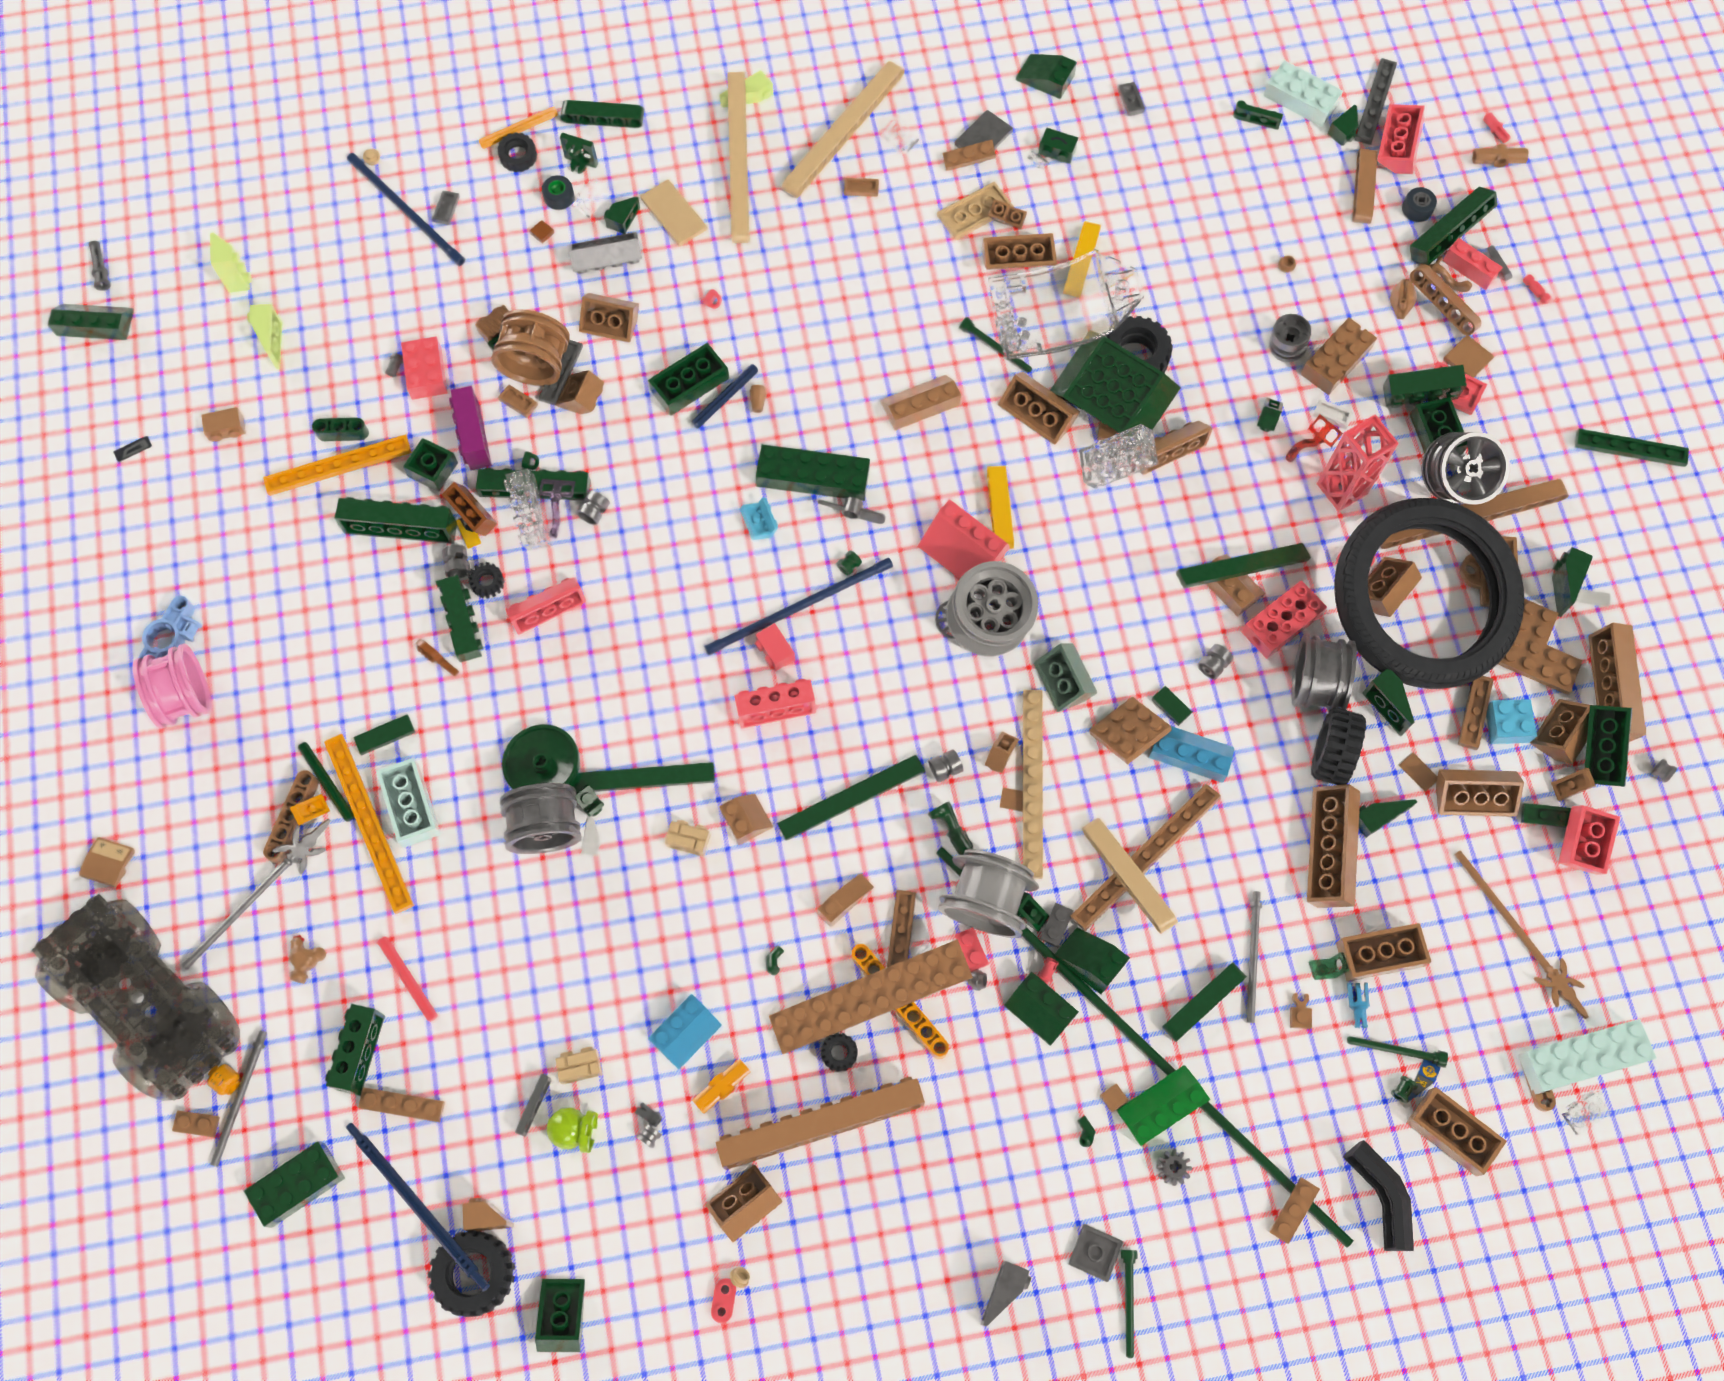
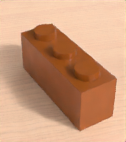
M453 482L442 494L475 533L486 537L498 524L465 486Z

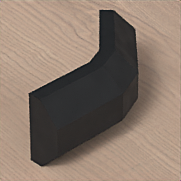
M1365 1140L1359 1141L1343 1158L1376 1191L1382 1204L1384 1251H1414L1411 1198L1401 1176Z

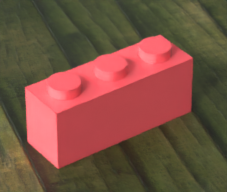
M1460 238L1449 248L1443 259V262L1485 290L1494 282L1503 268Z

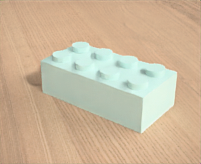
M1283 60L1268 81L1263 96L1323 127L1339 104L1343 90Z
M411 758L376 770L396 840L400 846L405 848L441 835L423 774L416 759Z

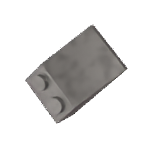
M1008 1261L1002 1262L980 1325L987 1327L1023 1292V1289H1028L1032 1278L1029 1276L1030 1270Z

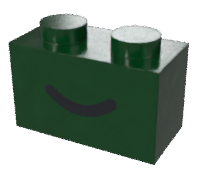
M1046 127L1040 141L1038 154L1071 164L1079 137Z

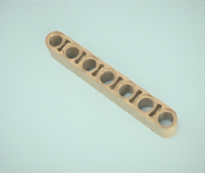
M1098 817L1083 826L1081 829L1087 840L1155 929L1162 934L1176 925L1178 920L1172 910L1104 822Z

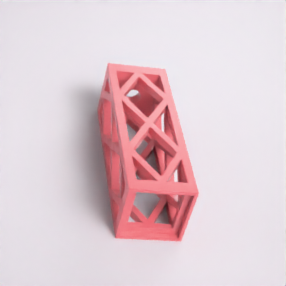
M1376 414L1344 432L1316 484L1339 512L1368 495L1399 443ZM1371 436H1380L1381 449L1372 454ZM1364 442L1366 453L1361 448ZM1338 485H1342V490L1339 489Z

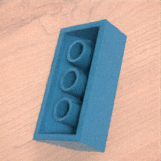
M1171 726L1172 731L1152 746L1149 758L1221 783L1228 776L1234 755L1233 746Z

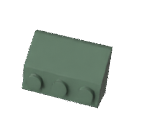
M1060 643L1034 662L1057 712L1081 704L1098 693L1074 643Z

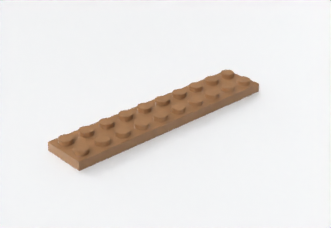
M956 939L771 1014L769 1019L781 1052L784 1055L970 980L973 976L960 943Z

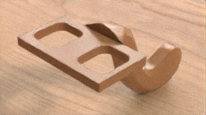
M1439 256L1434 264L1429 265L1436 273L1441 275L1445 283L1452 289L1459 292L1471 290L1473 285L1470 281H1456L1439 264L1443 256Z

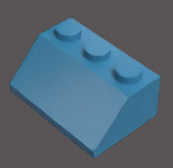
M691 993L648 1039L680 1070L719 1030L722 1024Z

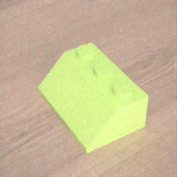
M214 232L210 233L211 265L227 291L232 293L250 290L252 276L250 272H247L245 263L241 262L239 253L234 250L231 244Z

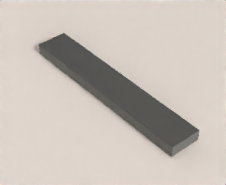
M1381 58L1355 141L1368 145L1372 144L1398 62Z

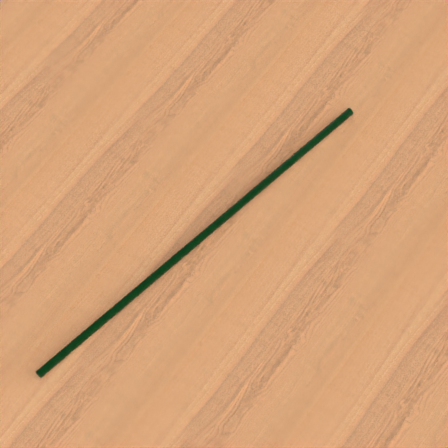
M942 846L936 854L956 874L961 876L962 870L953 863V856ZM1027 927L1021 930L1023 933L1022 937L1045 959L1049 957L1058 961L1053 957L1054 953ZM1058 961L1059 964L1056 970L1167 1076L1175 1071L1154 1048L1083 980ZM1209 1101L1200 1107L1290 1194L1292 1193L1296 1184ZM1313 1202L1308 1212L1348 1248L1354 1240Z

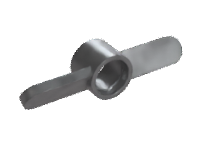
M846 498L844 506L818 499V504L842 510V515L847 518H859L877 524L885 523L886 516L883 513L862 508L863 502L857 498Z

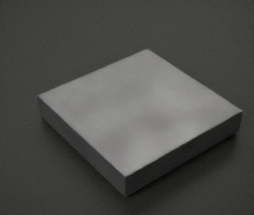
M1083 1224L1068 1265L1105 1282H1109L1124 1241Z

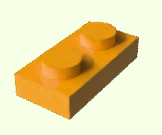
M322 794L290 807L298 826L330 812Z

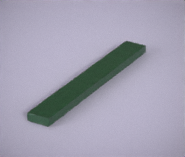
M1302 542L1178 569L1175 574L1183 589L1307 562L1311 559V556Z
M914 755L778 822L777 825L785 841H788L925 773V769L917 755Z
M714 762L580 772L570 786L574 787L577 793L587 784L594 792L715 783Z

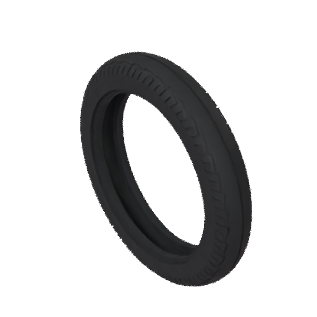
M1412 498L1394 502L1380 508L1363 520L1352 532L1341 551L1336 566L1334 579L1335 603L1341 625L1348 639L1355 641L1358 653L1371 666L1381 673L1386 669L1392 670L1403 684L1425 689H1446L1472 682L1492 670L1505 657L1519 633L1524 613V586L1517 560L1507 542L1489 522L1459 504L1436 498ZM1409 529H1427L1440 532L1463 545L1481 567L1489 590L1488 618L1477 641L1463 654L1452 658H1429L1415 654L1395 642L1378 622L1370 603L1368 577L1377 550L1392 534Z

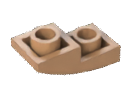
M994 199L988 217L1022 230L1027 211L1011 207L1008 203Z

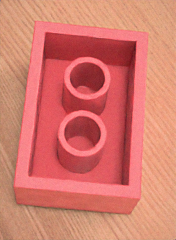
M437 336L401 342L406 386L411 399L448 394L442 347Z
M1584 805L1572 806L1558 863L1595 875L1607 874L1620 816Z

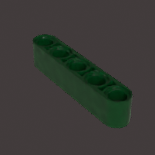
M564 100L562 102L560 119L568 124L640 128L643 125L645 109L637 104Z
M1232 962L1168 1020L1162 1028L1177 1042L1247 976Z

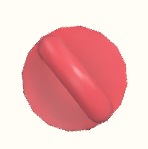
M710 289L704 297L703 303L708 307L716 309L721 305L722 297L716 290Z

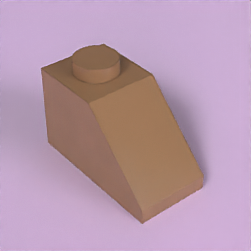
M1002 731L990 750L985 766L989 767L992 771L1003 773L1019 739Z

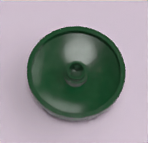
M549 724L534 725L520 731L508 743L502 758V772L512 790L541 783L571 785L580 768V752L574 739L562 728Z

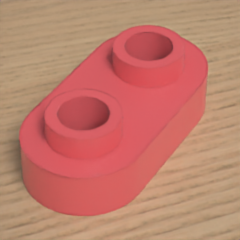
M728 1278L719 1280L714 1289L711 1316L717 1323H726L733 1315L737 1288L732 1284L731 1279ZM724 1285L729 1287L727 1294H723L721 1291ZM719 1308L726 1310L725 1315L722 1317L718 1315Z

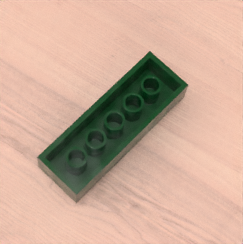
M761 444L755 476L756 486L845 499L853 497L865 501L870 474V458Z
M353 497L338 498L334 517L344 534L454 544L457 530V521L451 509L443 505L434 507L427 504L412 505L408 502L393 503L388 500L379 502L372 499L358 500Z

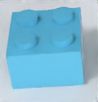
M1531 699L1492 700L1488 704L1486 719L1490 744L1530 743L1537 737Z

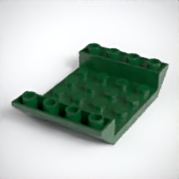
M1089 331L1050 391L1121 434L1126 441L1138 447L1144 444L1181 387L1165 373L1109 338Z

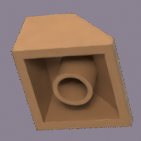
M590 370L571 374L568 376L555 405L581 415L590 413L596 407V401L603 392L605 382Z
M756 794L739 796L719 806L720 812L738 845L774 828Z
M470 1198L469 1203H462L463 1230L465 1231L514 1228V1222L492 1203L486 1202V1199Z

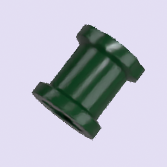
M1402 1075L1400 1083L1390 1093L1398 1101L1407 1104L1409 1101L1408 1097L1418 1086L1413 1080Z

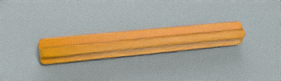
M552 106L479 139V144L485 149L500 142L504 136L506 137L510 133H521L558 116V112Z

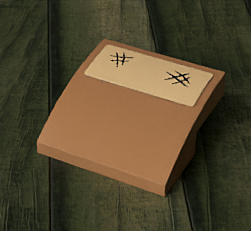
M97 837L83 861L79 876L116 888L126 874L125 867L135 854V850L132 847Z

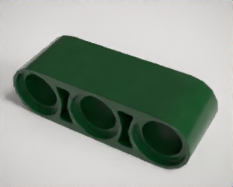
M358 417L320 418L312 423V429L317 438L324 442L361 441L369 436L368 427L363 419Z

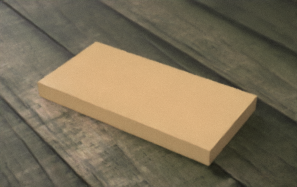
M669 179L640 195L642 202L679 247L708 230L704 221Z
M994 181L938 211L937 217L956 241L994 220L988 217L994 199L1008 203L1011 207H1014V205Z

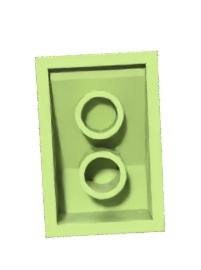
M272 304L250 305V312L247 313L248 322L251 323L254 332L275 368L280 370L283 322Z

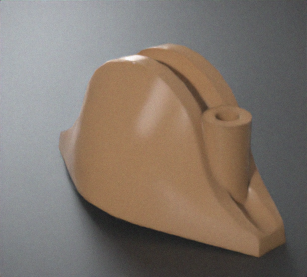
M1402 279L1394 287L1390 295V303L1397 319L1404 320L1417 302L1415 287L1409 279Z

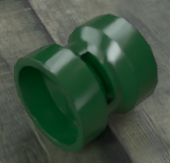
M849 550L845 554V558L840 559L836 565L842 573L850 576L853 573V569L862 564V560L854 551Z

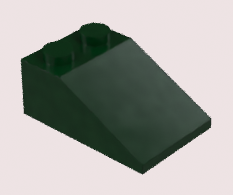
M1030 54L1015 80L1061 99L1075 76L1077 61L1063 55Z
M1571 547L1567 552L1564 551L1560 559H1557L1552 567L1554 570L1552 582L1556 610L1559 613V617H1562L1575 604L1593 559V555Z
M1386 669L1373 679L1362 692L1364 697L1400 736H1403L1415 723L1403 682L1392 670Z
M1078 927L1053 955V957L1100 995H1102L1130 959L1129 956L1115 945Z
M542 1279L535 1334L537 1352H581L585 1279Z

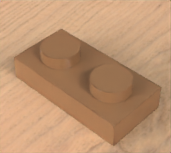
M1589 768L1581 769L1551 782L1558 801H1563L1596 787Z
M177 1110L172 1131L215 1138L220 1117Z

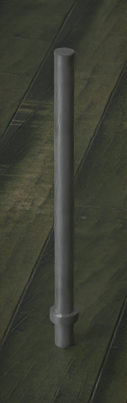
M1253 891L1252 902L1250 903L1252 917L1246 1023L1250 1024L1255 1023L1260 909L1262 908L1260 891Z
M260 1030L256 1042L253 1041V1050L210 1163L212 1166H219L260 1052L265 1048L264 1042L268 1032Z

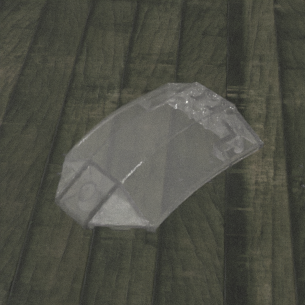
M1095 248L1081 257L1053 267L1031 272L988 277L993 317L1000 346L1007 360L1061 352L1106 336L1117 330L1145 296L1136 268L1132 266L1128 268L1122 265L1120 260L1111 256L1106 257Z

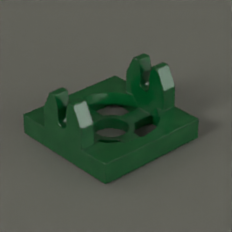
M562 132L559 138L564 157L572 160L570 163L571 171L574 172L577 166H579L578 174L584 172L587 166L597 168L598 160L594 142ZM584 154L590 155V158L585 157Z

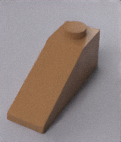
M860 873L817 908V914L832 928L872 891L874 886Z

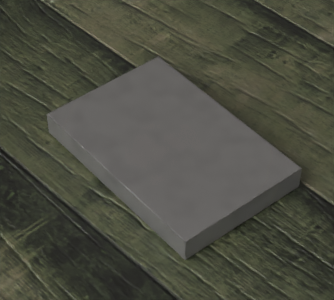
M987 109L955 140L954 145L962 148L993 140L994 149H996L1013 132V127Z

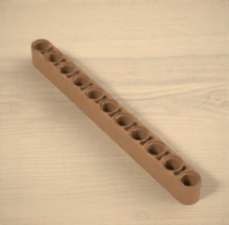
M1558 478L1499 494L1482 504H1462L1461 506L1470 509L1486 521H1491L1560 502L1568 498L1569 493L1563 480ZM1427 529L1404 530L1389 536L1380 547L1381 549H1388L1442 533Z

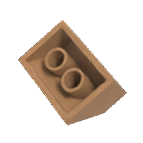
M588 292L582 297L579 332L630 343L638 321L640 303Z
M1225 554L1216 557L1211 562L1224 560L1231 557L1228 554ZM1248 575L1206 584L1237 617L1266 594Z
M1384 557L1368 577V591L1370 603L1376 615L1391 617L1423 578L1415 562Z
M1558 699L1537 731V737L1530 742L1531 745L1556 761L1573 764L1587 743L1590 705Z
M754 1164L707 1202L705 1206L733 1243L771 1211L776 1209L783 1201Z

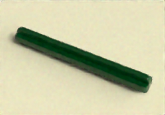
M307 742L299 744V751L346 822L354 819L352 810Z

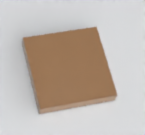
M1466 335L1445 355L1443 360L1450 366L1464 365L1465 374L1475 378L1495 356L1469 335Z

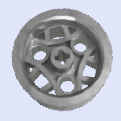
M1309 634L1302 636L1294 664L1291 689L1292 706L1298 707L1301 703L1303 708L1314 705L1326 707L1327 711L1335 707L1347 709L1356 671L1357 648L1355 641L1349 640L1346 644L1344 639L1331 642L1320 640V637L1316 635L1312 639Z
M541 783L519 787L503 794L499 801L501 815L506 818L507 830L504 832L505 849L515 854H542L563 850L580 842L582 839L580 823L575 820L574 808L577 806L575 788L562 783Z

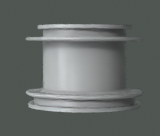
M1000 561L981 563L968 570L959 579L948 600L946 619L949 630L962 647L974 654L990 657L1006 654L1015 649L1033 627L1038 614V595L1031 579L1016 566ZM992 590L997 591L1000 594H995L992 592ZM974 593H979L982 599L975 598ZM1006 601H1010L1013 607H1009ZM989 604H994L998 610H993ZM970 611H976L979 617H973ZM1002 619H1008L1011 625L1004 624ZM984 624H990L993 630L986 629Z
M968 849L965 850L964 855L954 856L952 859L953 863L962 870L955 894L940 895L939 900L942 903L939 904L938 910L948 918L970 928L973 927L976 930L1000 937L1021 938L1023 934L1021 930L1026 929L1027 925L1016 915L1024 891L1032 892L1040 888L1038 882L1033 879L1034 873L1026 866L1012 859L987 851Z

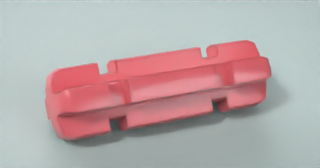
M1532 274L1525 276L1523 279L1526 286L1529 285L1528 288L1537 298H1541L1540 301L1543 304L1549 303L1552 296L1548 292L1546 293L1544 287L1537 280H1534L1535 278Z

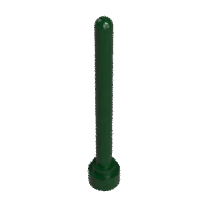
M966 317L961 322L960 330L965 333L971 332L1028 373L1032 371V367L976 328L973 320Z
M1353 1036L1347 1037V1043L1351 1045L1432 1061L1437 1067L1446 1068L1448 1063V1052L1438 1050V1052L1430 1053Z
M1121 1250V1259L1125 1263L1126 1357L1132 1359L1134 1357V1264H1136V1259H1138V1250Z

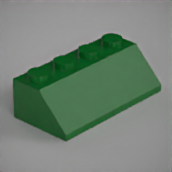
M1184 1064L1116 1111L1139 1146H1142L1211 1099Z

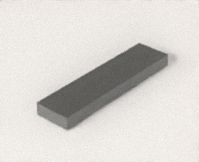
M569 340L567 351L562 355V370L559 380L554 384L544 385L538 398L539 401L556 406L555 404L568 376L571 375L583 349V343Z

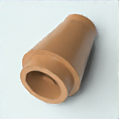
M752 385L749 390L752 412L761 413L763 412L767 390L764 385Z

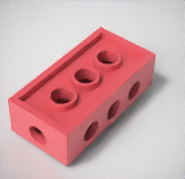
M1301 580L1248 621L1241 632L1268 659L1319 619L1327 609V606Z
M798 679L790 684L785 682L779 683L775 687L770 688L764 686L751 692L744 690L734 695L741 729L816 713L811 679Z

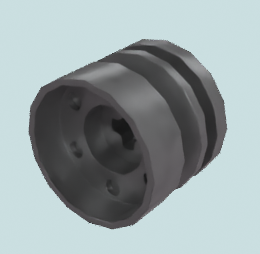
M1292 313L1279 317L1272 330L1269 344L1271 353L1277 359L1284 362H1293L1303 357L1311 336L1309 321L1299 314Z

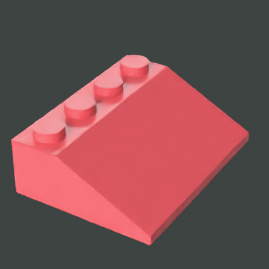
M948 499L937 513L918 544L920 549L959 579L968 570L981 563L1000 561L1010 548L1008 543L951 499Z

